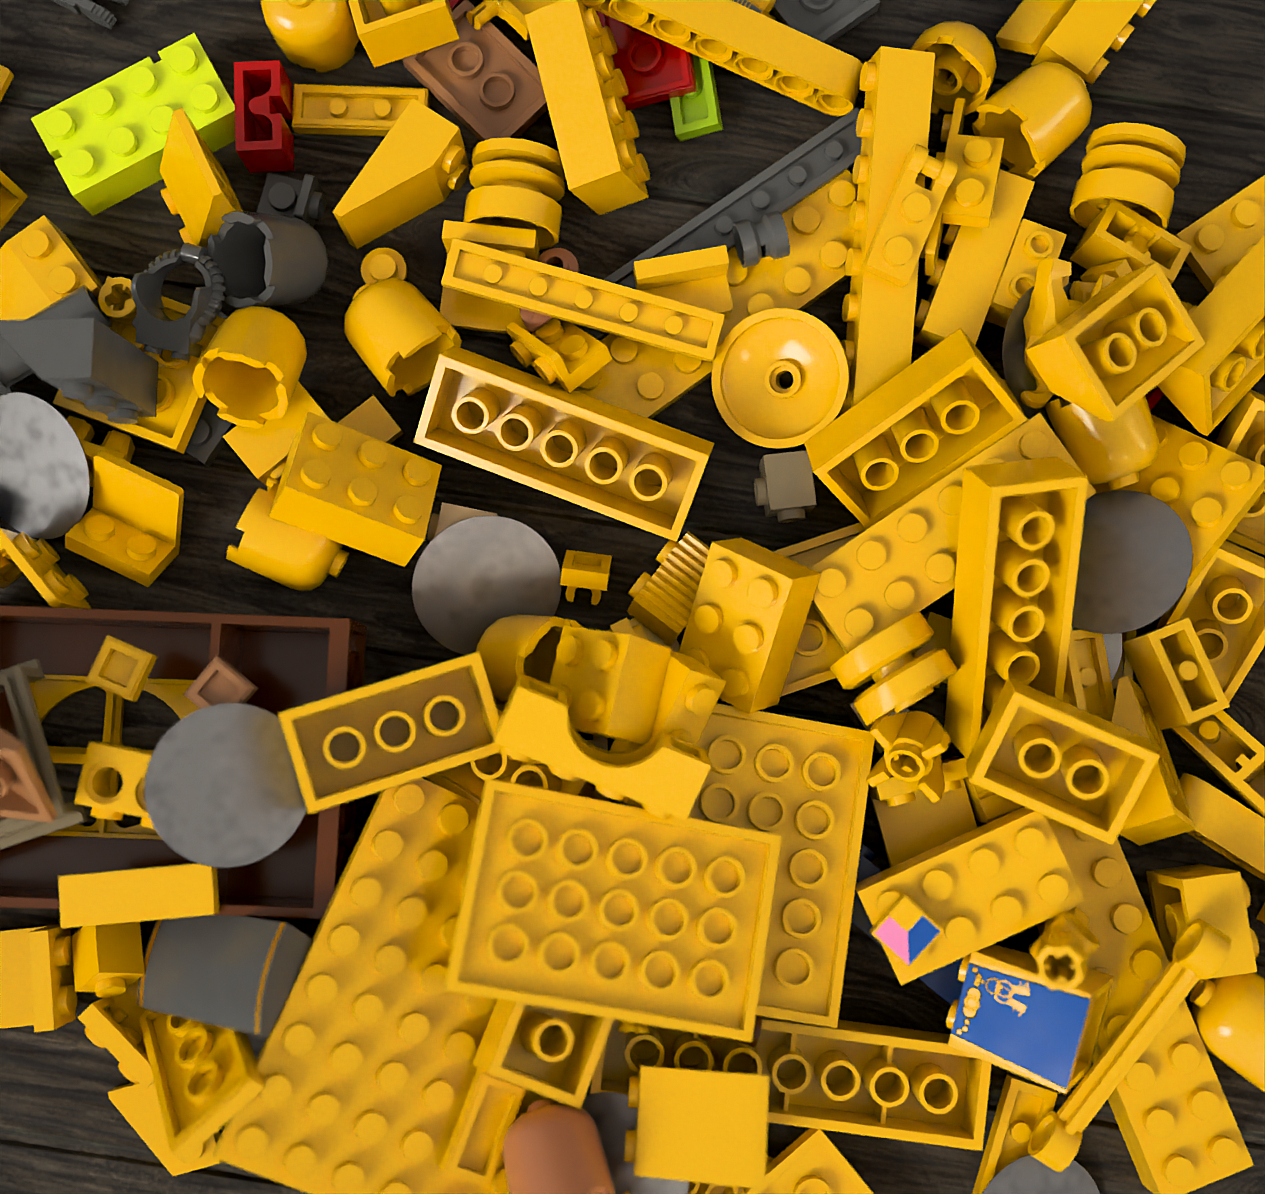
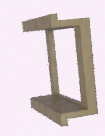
M40 659L30 660L0 670V693L6 691L20 742L23 743L58 815L53 822L16 818L0 821V850L87 821L83 805L74 802L64 803L29 683L45 678Z

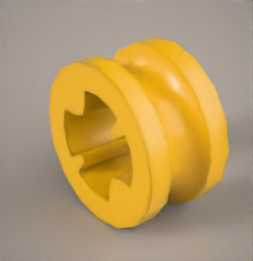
M115 277L108 280L101 287L98 294V304L101 310L117 323L131 325L132 320L137 315V307L131 294L132 281L124 277ZM126 292L131 298L125 301V308L121 310L116 304L122 302V294Z

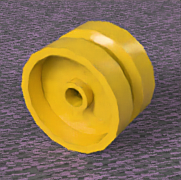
M921 612L914 613L879 632L848 652L830 667L843 689H855L872 679L876 683L862 692L854 703L855 708L867 726L873 724L875 720L887 716L892 712L898 714L932 693L934 686L958 671V668L945 649L935 648L916 659L912 656V654L928 644L934 634Z

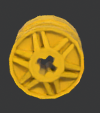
M1123 122L1107 124L1094 130L1088 138L1086 145L1087 154L1081 164L1083 175L1076 183L1070 205L1071 218L1078 225L1087 229L1088 225L1108 203L1115 199L1166 230L1174 203V191L1172 189L1180 180V169L1184 165L1186 146L1177 136L1164 129L1147 124Z
M509 137L490 138L478 142L473 148L471 159L473 168L470 170L469 175L470 183L475 189H472L467 194L463 222L537 230L539 249L553 247L559 241L562 208L557 201L564 196V180L566 179L559 151L534 141Z

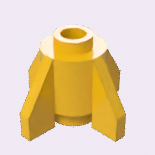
M909 711L884 716L875 720L870 734L884 748V755L871 768V772L866 779L870 786L874 787L890 779L891 775L906 782L919 780L917 786L933 803L940 800L945 789L940 753L946 751L951 740L940 722L930 714L921 711Z

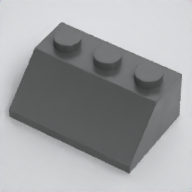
M96 318L0 320V336L42 380L62 390L61 394L63 396L85 403L86 409L107 415V420L113 423L135 424L138 422V417H156L158 361Z

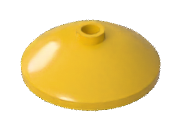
M790 308L763 310L738 323L722 341L712 368V392L716 407L723 420L743 439L767 448L797 447L803 445L805 441L840 415L845 405L850 385L848 358L837 335L818 318L806 312ZM784 372H790L793 376V384L787 389H783L779 383V378Z

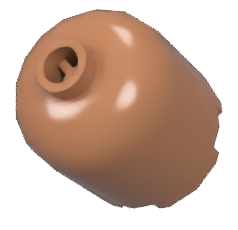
M555 1099L539 1100L532 1103L528 1107V1112L519 1117L508 1128L503 1142V1159L509 1194H616L598 1128L592 1117L582 1108L578 1109L568 1104H558V1101Z

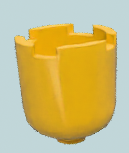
M261 0V8L266 25L280 49L293 64H298L303 68L315 69L317 72L323 73L338 69L353 58L355 54L354 48L360 39L348 0Z
M1042 62L1023 71L980 104L976 109L979 112V119L972 124L975 136L1005 138L1001 162L1010 168L1007 172L1033 180L1075 142L1086 129L1091 118L1092 103L1086 84L1077 73H1074L1062 64Z
M397 278L383 279L360 287L355 292L353 301L344 318V333L350 344L386 392L392 397L396 395L398 390L403 389L409 396L429 386L439 354L454 345L461 347L462 343L458 332L426 297L410 282Z
M249 306L235 310L220 325L196 364L192 378L196 394L199 398H203L206 395L209 401L219 408L217 416L238 426L260 428L264 426L267 420L277 417L281 419L285 415L306 361L307 349L303 335L292 320L283 313L269 307Z
M1145 395L1116 420L1107 422L1065 399L1060 400L1058 398L1046 403L1044 406L1056 436L1081 471L1088 476V481L1092 485L1108 482L1112 491L1138 482L1139 479L1136 472L1149 466L1157 457L1159 439Z
M268 477L266 482L268 486L267 491L258 488L243 512L236 528L243 531L244 535L239 547L233 544L228 546L226 559L298 591H310L317 588L328 575L337 578L350 554L342 550L344 544L269 517L280 481Z
M516 614L497 619L485 630L476 649V652L480 654L492 696L499 701L507 703L520 673L549 685L563 626L583 627L575 620L555 616Z
M1254 972L1199 980L1190 994V1001L1193 1002L1191 1016L1205 1049L1254 1086L1265 1092V978Z

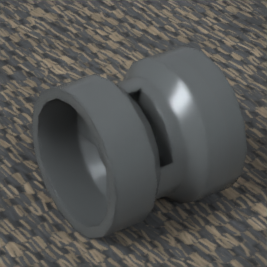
M779 211L766 213L762 216L761 220L751 222L748 219L733 222L734 244L743 268L757 265L763 257L770 256L773 259H779L789 256L788 233Z

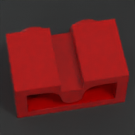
M280 60L234 62L235 148L237 154L250 173L294 171V136L285 121L291 120L293 115L292 84Z

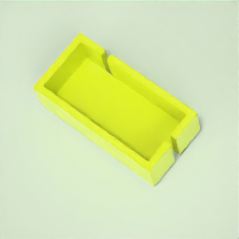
M195 33L158 51L162 60L154 63L149 56L31 118L48 152L54 157V163L72 196L92 216L163 179L159 169L173 111L183 108L212 152L235 141V103Z

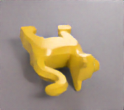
M1054 257L1038 262L1030 305L1023 319L1026 336L1024 349L1025 364L1035 378L1037 387L1034 391L1026 390L1020 393V400L1023 404L1035 409L1045 406L1052 396H1058L1050 392L1025 350L1116 278L1104 274L1099 277L1097 282L1093 283L1074 281L1069 291L1071 296L1069 300L1063 287L1069 283L1071 263Z

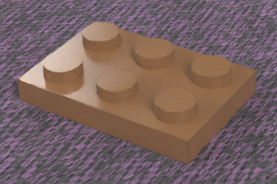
M464 0L452 11L460 39L402 58L404 67L428 88L480 141L490 138H518L548 110L539 70L490 21L484 24L481 29H474V24L470 25L466 14L474 9L475 6L468 0Z

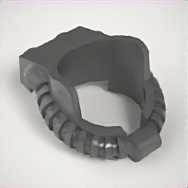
M184 243L181 250L173 249L172 252L167 251L163 253V256L159 255L155 258V262L151 261L148 264V269L145 268L142 273H136L133 276L131 294L137 307V315L132 320V325L136 328V342L145 345L144 351L162 355L164 349L172 351L171 357L189 361L190 356L200 358L203 346L197 343L205 336L206 325L209 326L222 309V300H225L223 292H226V287L223 286L225 278L221 277L223 275L222 270L218 269V264L215 261L213 262L209 255L207 256L206 248ZM185 262L195 264V267L204 278L206 287H196L190 310L184 317L173 321L162 311L164 309L161 300L163 281L168 273L177 266L184 265Z

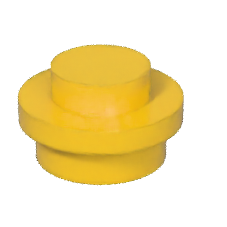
M377 248L369 252L364 258L361 265V275L366 284L389 278L405 281L407 266L403 257L397 251L391 248Z

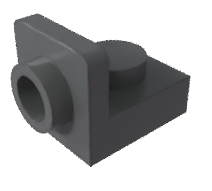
M268 173L257 213L292 216L307 221L314 228L315 221L321 220L324 215L326 194L313 175L305 174L303 181Z

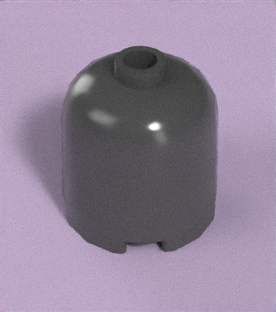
M237 211L225 214L222 217V220L225 222L222 224L218 235L210 234L207 256L209 255L213 262L215 261L218 264V269L222 270L223 275L221 277L225 278L223 286L226 287V292L224 293L227 295L224 301L239 309L249 306L270 307L306 302L319 292L327 277L329 264L327 248L321 235L307 221L288 215Z

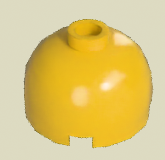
M945 21L925 30L910 50L935 53L931 113L938 115L939 108L947 112L953 111L956 97L965 98V115L976 111L977 107L985 101L991 89L997 67L991 42L985 33L974 25L961 21Z

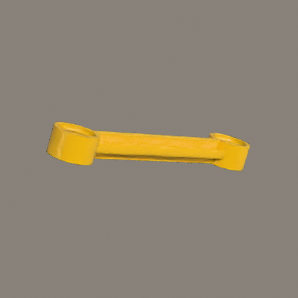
M1202 919L1194 920L1183 930L1175 943L1172 953L1173 960L1057 1113L1054 1111L1048 1112L1037 1123L1028 1143L1029 1155L1055 1172H1061L1068 1167L1079 1150L1083 1130L1197 981L1210 978L1224 964L1231 948L1229 936Z

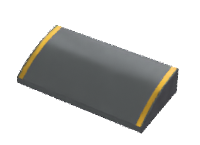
M202 915L158 919L149 937L143 957L145 974L139 978L137 1005L145 1010L268 1038L299 975L313 940L288 923L246 916Z

